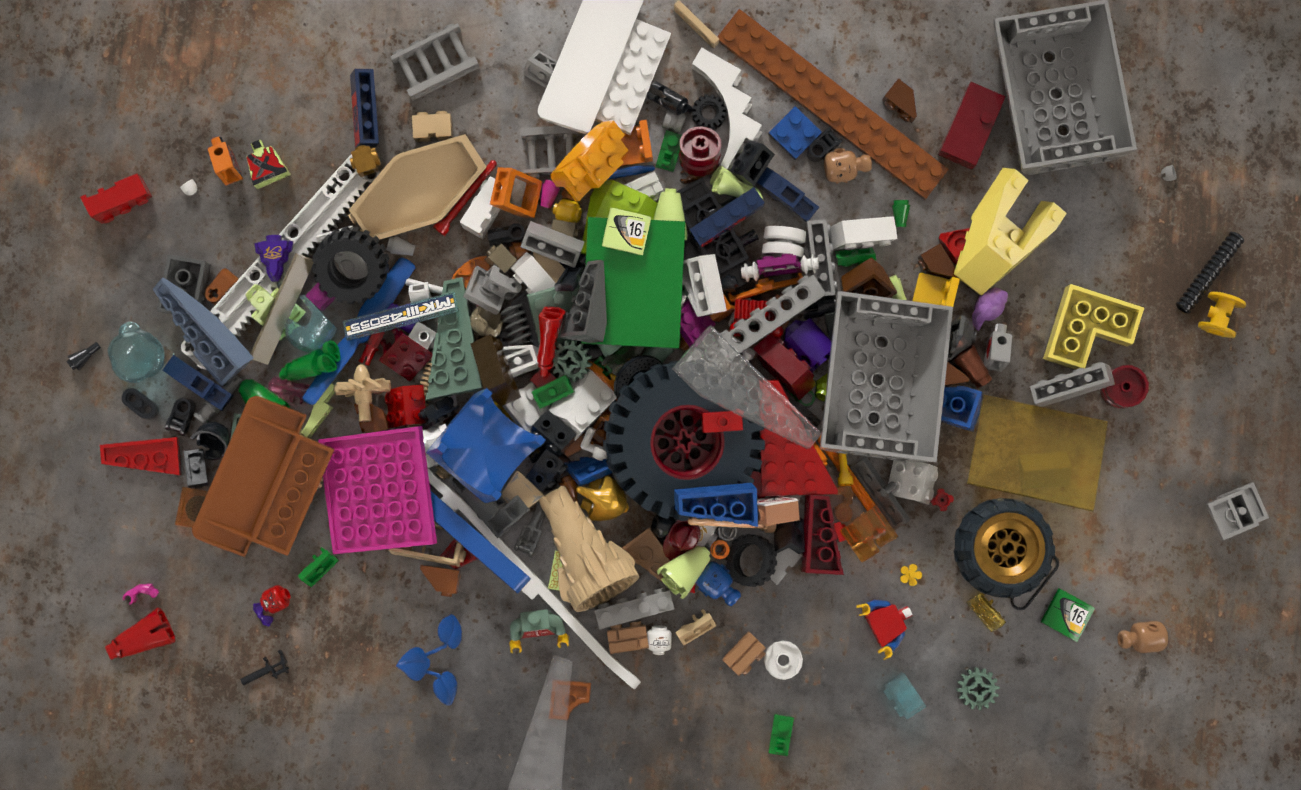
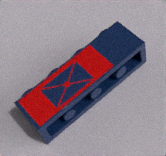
M354 69L350 75L355 148L366 145V147L370 146L372 149L379 144L374 69Z
M753 187L689 229V234L698 248L701 249L763 208L765 202L755 187Z

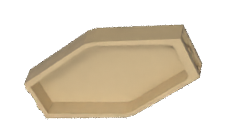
M466 134L399 153L389 161L349 208L351 213L348 216L354 225L356 223L359 224L361 232L367 230L370 232V236L374 237L376 235L379 239L437 223L444 218L483 172L486 165Z

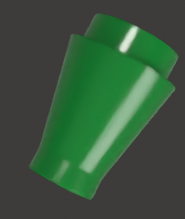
M893 200L892 210L896 227H906L911 206L909 205V200Z

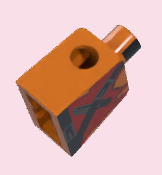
M222 137L213 138L211 140L212 146L208 148V152L216 175L225 185L242 180L243 176L232 149L226 142H223Z

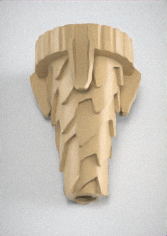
M560 486L539 499V503L552 527L551 531L555 537L554 543L561 555L560 561L563 567L557 569L560 595L563 601L571 603L576 612L587 611L609 601L631 587L639 579V575L634 567L635 560L613 541L606 542L601 531H597L592 521L585 517L578 502L573 501L565 486Z

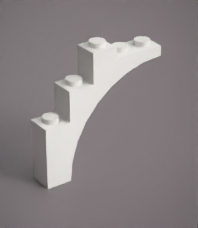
M701 48L692 63V69L702 75L714 87L721 100H723L724 106H726L729 124V143L720 166L728 170L732 168L737 154H741L746 145L744 142L748 143L749 140L757 142L762 135V131H760L762 125L744 115V113L748 114L752 107L750 103L751 97L733 87H737L742 79L740 76L741 70Z

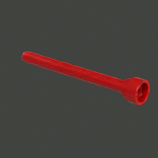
M491 160L483 172L472 183L444 220L441 219L440 222L438 221L433 226L436 231L446 236L450 231L449 224L496 167L497 162L495 160Z

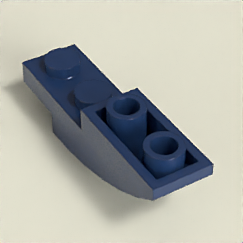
M766 167L756 183L776 201H780L805 222L809 221L819 209V206L807 198L804 192L768 167Z
M175 355L171 357L162 370L221 411L225 409L234 396Z

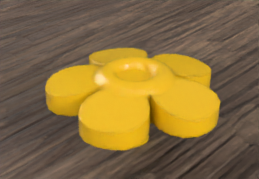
M910 564L909 569L906 566L901 568L900 572L905 574L900 577L902 583L908 582L910 586L917 584L916 579L922 578V573L916 571L917 565Z

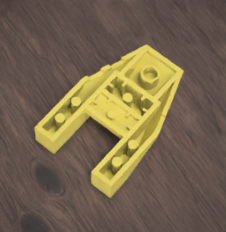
M1002 168L972 214L971 227L965 236L966 243L963 251L960 252L954 271L955 276L981 296L1044 242L1058 228L1067 214L1054 202L1041 201L1022 230L1010 221L1006 214L1029 181L1016 169Z

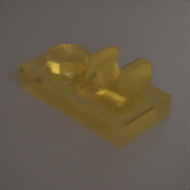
M979 593L970 598L966 603L986 627L993 632L1001 628L1006 621L991 606L994 602L993 599L987 601L984 597L986 594Z

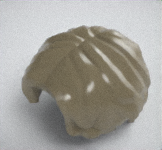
M479 305L472 312L470 324L476 333L484 337L489 334L496 337L500 334L503 324L500 312L495 315Z

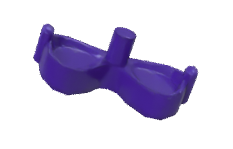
M254 603L253 610L262 624L268 627L271 626L274 618L263 615L264 609L261 603Z

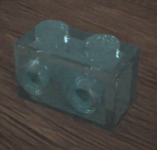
M900 673L883 685L886 689L883 691L889 701H894L896 704L894 709L900 718L904 716L908 720L927 707L905 673Z

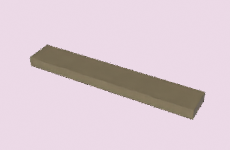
M295 253L250 353L253 356L252 360L269 364L314 263L312 259Z

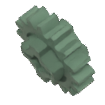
M566 340L564 344L562 342L559 343L558 348H555L553 366L556 369L553 373L559 372V377L566 374L569 381L572 378L573 382H576L578 378L583 379L584 374L590 372L587 367L592 366V363L588 362L592 358L591 355H587L589 348L584 350V344L577 345L576 340L572 341V343L569 340ZM565 349H569L567 354H561ZM576 367H581L579 372L574 373Z
M974 667V672L967 669L968 675L961 674L963 680H957L961 687L956 688V691L962 693L958 698L965 699L964 705L970 703L971 709H974L975 705L978 710H982V705L988 709L989 702L995 703L993 697H999L995 690L1000 689V687L994 684L998 680L996 678L991 679L993 673L989 672L986 674V669L982 668L981 672H979L977 667ZM981 676L985 677L989 684H985ZM972 678V681L970 682V684H969V685H966L967 682L969 681V679ZM977 684L981 687H984L980 689L978 692L971 690L976 688ZM990 692L988 697L984 699V696ZM966 693L972 694L975 701H972Z

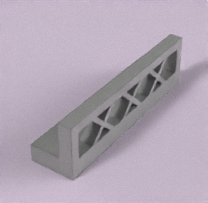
M537 49L527 60L522 74L547 88L557 61ZM538 57L542 59L543 61H545V63L536 60V58Z

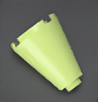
M665 188V192H661L653 220L685 221L681 195L676 193L677 189ZM685 223V240H687L688 234Z
M696 546L661 566L657 570V574L661 573L663 576L661 581L675 595L680 593L682 595L680 598L683 599L688 595L709 563L710 552L704 546Z

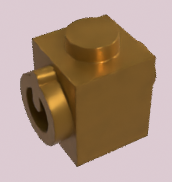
M361 145L351 152L353 157L350 158L353 170L357 169L360 177L379 172L378 166L381 165L375 148L371 149L370 146Z

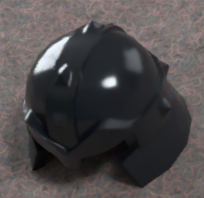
M208 422L200 426L190 439H197L196 444L198 446L210 449L206 450L205 459L219 460L223 458L229 445L228 428L218 422Z

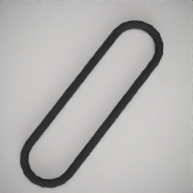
M1053 556L1057 562L1056 567L1024 607H1017L1014 604L1015 597L1011 598V604L1016 610H1025L1057 571L1059 559L1056 556Z

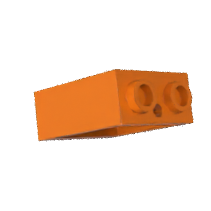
M498 167L490 205L522 218H535L543 181L513 168ZM515 178L526 182L521 207L510 203Z

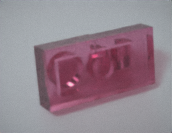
M274 376L268 384V390H272L276 394H291L289 397L290 402H293L295 396H298L300 398L299 404L302 405L304 402L302 397L310 385L292 380L288 381L287 379L281 380L279 377Z

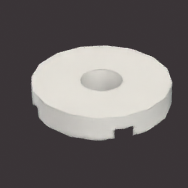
M783 640L774 642L765 652L764 663L770 675L777 679L786 680L799 673L803 658L801 651L793 643ZM783 654L789 658V662L784 666L778 663L779 656Z

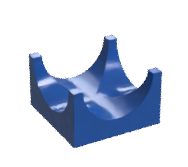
M487 388L475 393L426 451L433 460L484 503L497 501L502 495L501 490L515 469L529 454L545 442L541 435H535L522 429L505 416L491 398L492 392Z

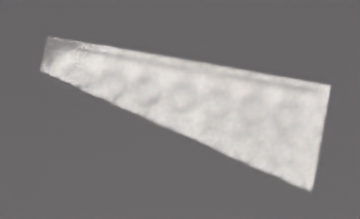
M557 655L553 656L508 790H561L572 660Z

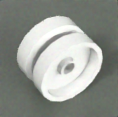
M785 226L765 227L764 239L769 242L763 244V256L777 258L783 254L790 253L796 255L798 260L802 259L804 248L800 244L805 243L806 231Z

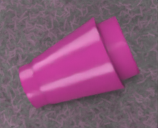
M545 179L544 184L542 183L540 206L551 209L560 191V188L556 187L553 181Z

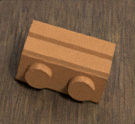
M641 621L629 623V627L622 628V624L610 626L611 629L607 630L610 654L649 648L646 625H641Z
M748 631L722 660L738 676L741 674L745 676L752 669L751 664L754 660L759 661L766 654L764 652L766 648Z

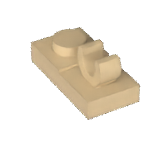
M702 609V618L698 619L695 615H692L694 622L683 625L676 632L683 646L717 626L710 613L707 614Z

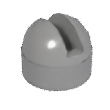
M1173 165L1162 169L1161 174L1165 173L1166 175L1162 177L1165 181L1177 179Z

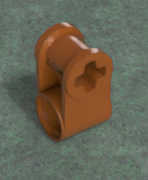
M227 268L222 269L206 288V299L216 305L239 278ZM213 293H217L218 297L215 298Z

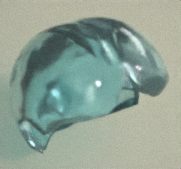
M128 321L122 324L118 335L112 339L108 347V357L111 360L113 372L121 380L129 383H139L146 378L157 375L164 365L165 353L163 346L154 335L142 330L136 322Z

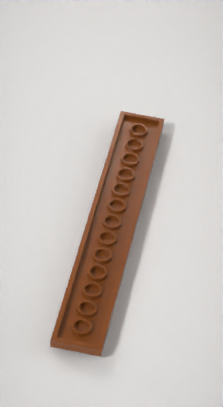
M739 9L717 36L719 43L827 126H831L836 133L862 153L869 155L874 162L922 199L926 200L949 170Z

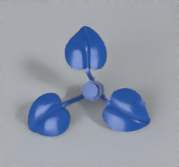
M452 614L443 618L438 626L439 639L444 643L442 646L427 653L420 647L411 648L396 665L413 681L421 680L425 674L436 676L438 679L433 683L434 693L447 706H451L456 696V678L448 671L440 675L439 673L427 670L430 667V660L427 656L446 648L447 645L449 648L455 649L460 644L462 638L461 626L457 618Z

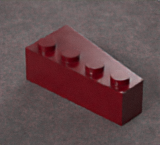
M805 495V552L802 553L801 572L844 575L829 496Z

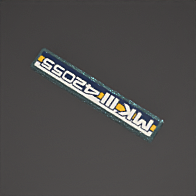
M451 292L343 321L345 337L347 341L459 312L456 294Z

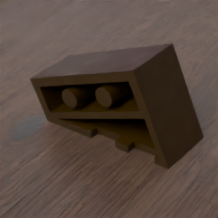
M489 334L470 343L483 388H487L492 392L491 398L500 407L521 398L508 361L502 351L504 348L501 341L492 334Z

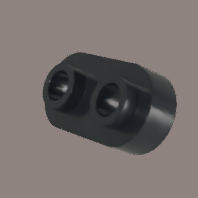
M134 388L126 389L123 392V404L143 419H152L157 415L158 407L156 403L142 392ZM132 395L136 396V400L134 402L131 401ZM148 406L151 407L150 413H146V408Z

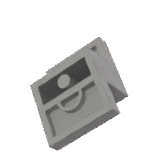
M1254 482L1216 497L1217 500L1206 504L1221 540H1226L1259 526L1258 522L1269 518Z

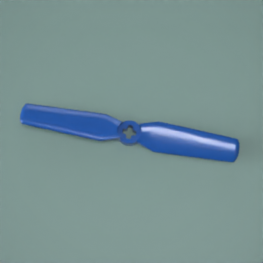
M399 258L387 273L386 280L379 292L375 293L374 297L370 300L367 299L361 306L356 320L386 312L389 305L394 302L406 280L415 270V265L408 259ZM370 330L363 331L362 335H357V333L346 335L337 344L341 357L340 361L336 363L337 369L330 373L323 372L321 375H317L302 397L304 402L310 405L317 403L353 356L358 345L369 340L371 336Z

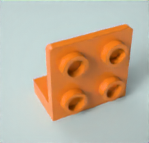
M641 120L639 125L633 127L631 135L624 133L625 136L621 139L629 151L621 158L624 163L620 167L653 162L647 120Z

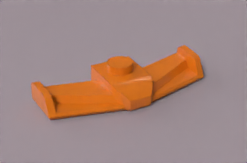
M798 273V278L774 282V279L769 281V278L758 280V284L754 286V289L734 296L729 292L727 297L729 303L733 304L737 299L743 300L770 290L799 284L797 281L803 276L802 273Z

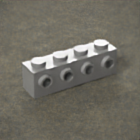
M826 219L807 221L805 228L809 258L814 254V257H818L819 269H816V273L811 270V276H815L826 292V295L821 299L832 298L838 289L837 282L833 279L835 264L831 262L833 247L832 243H829L828 236H831L830 225H827Z
M1098 362L1086 369L1079 368L1067 375L1060 374L1055 376L1054 379L1036 382L1035 385L1030 386L1035 405L1044 407L1115 385L1110 366L1106 363Z
M665 587L654 590V594L647 595L644 592L635 595L636 599L628 600L626 597L616 600L617 604L609 605V602L597 605L598 609L594 611L599 629L674 610L670 590H665Z

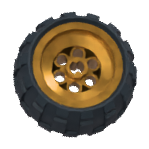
M1008 498L987 500L978 504L971 511H968L962 518V522L958 529H956L954 536V559L958 564L961 575L974 589L994 597H1019L1037 588L1044 577L1048 576L1052 568L1053 556H1055V545L1052 539L1053 532L1050 525L1043 519V515L1023 501ZM998 531H1002L1004 533L1003 538H998ZM1012 534L1016 536V541L1011 539ZM991 541L995 544V547L992 550L988 547V544ZM1008 543L1010 550L1004 553L1002 547ZM1017 547H1020L1019 554L1016 552ZM995 555H999L1000 561L998 563H995L993 560V557ZM1012 557L1014 559L1013 563L1009 565L1007 560Z

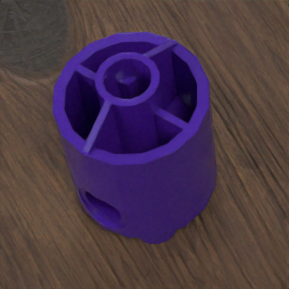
M811 318L807 321L795 320L785 329L784 347L786 349L791 348L798 355L797 359L807 362L811 367V372L815 371L818 366L829 358L827 354L830 356L832 341Z

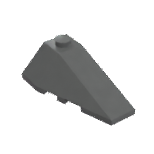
M595 260L587 262L579 281L580 289L577 295L572 297L571 301L574 303L570 312H566L560 333L561 338L587 343L603 342L607 324L604 261Z

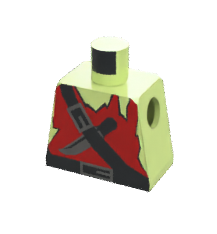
M262 140L251 143L254 153L247 156V162L253 186L259 189L291 175L272 146L265 148Z

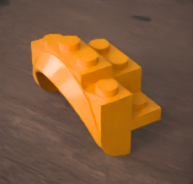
M614 120L603 121L596 125L550 174L556 187H564L575 201H580L592 188H600L624 163L621 158L629 150L621 141L625 134Z

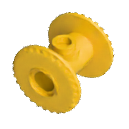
M1210 292L1208 298L1216 302L1215 307H1210L1207 316L1211 317L1210 322H1199L1198 327L1217 336L1234 338L1237 333L1227 328L1230 320L1227 316H1231L1234 307L1245 308L1246 302L1230 294Z

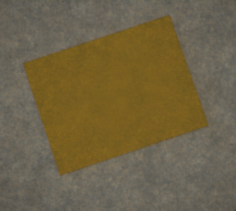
M984 395L967 484L1093 512L1108 421Z

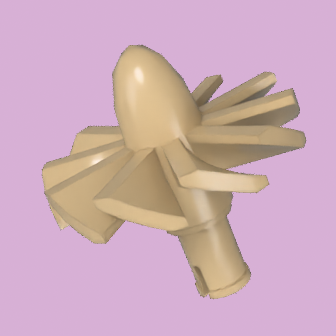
M363 364L356 367L354 380L349 379L348 382H337L334 385L336 396L355 397V403L358 405L359 422L371 421L370 404L372 403V394L380 395L382 392H390L391 390L390 380H385L384 378L372 380L367 368Z

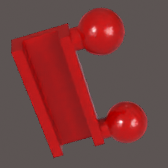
M735 300L734 322L730 325V331L735 328L734 324L742 318L744 320L751 317L750 313L755 309L760 308L762 310L765 308L767 301ZM766 312L765 319L767 321H774L775 315L772 312ZM778 327L770 334L774 338H780L783 335V327ZM735 333L733 336L739 337L741 334Z

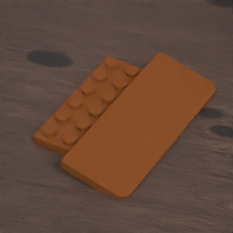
M253 396L247 401L192 527V534L196 539L243 557L246 556L252 541L286 556L289 555L335 450L299 434L307 417L306 414L260 396Z

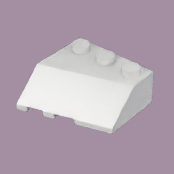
M576 367L574 373L579 372L581 367ZM589 369L590 372L588 374H584L583 379L578 378L576 382H573L571 378L570 382L575 392L553 402L549 410L577 434L575 441L611 405L612 401L615 402L617 399L614 391L591 369Z

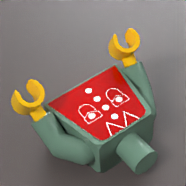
M549 610L520 613L519 618L513 620L510 624V652L513 653L514 648H519V653L522 652L519 639L555 634L558 635L557 646L561 648V643L564 642L568 647L569 635L565 633L562 618Z

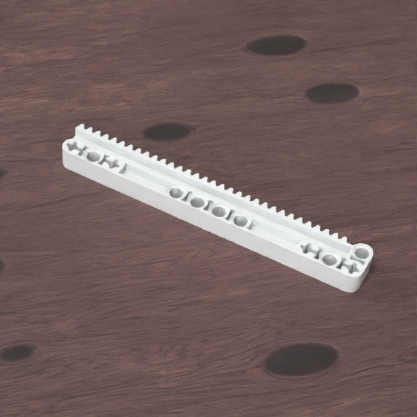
M352 154L279 234L282 236V240L293 241V252L289 253V261L284 264V273L280 281L271 282L266 273V266L261 262L259 256L212 308L210 312L215 316H219L220 321L232 334L240 337L239 330L245 331L244 325H251L249 319L252 318L251 315L256 311V308L245 296L254 284H258L271 294L276 287L280 288V284L283 282L295 253L312 257L310 251H316L315 245L321 244L315 237L330 232L331 227L337 229L336 222H343L341 216L348 217L346 211H349L351 205L355 203L374 179H368V175L360 177L357 169H354V173L349 169V167L352 168L350 158H353ZM344 173H349V179L342 181L341 176ZM336 181H338L342 186L340 187L339 185H337ZM332 188L335 189L336 192L335 194H333L329 190ZM298 229V236L291 238V231ZM255 272H260V278L253 281L252 275ZM184 340L181 344L182 352L191 358L197 366L207 370L196 358L193 351H190V341L186 342Z

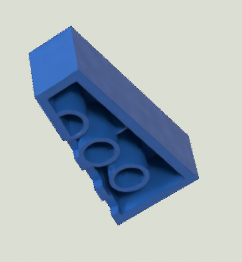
M752 483L674 490L675 510L679 515L703 519L709 518L716 521H729L736 524H749L758 527L757 488Z

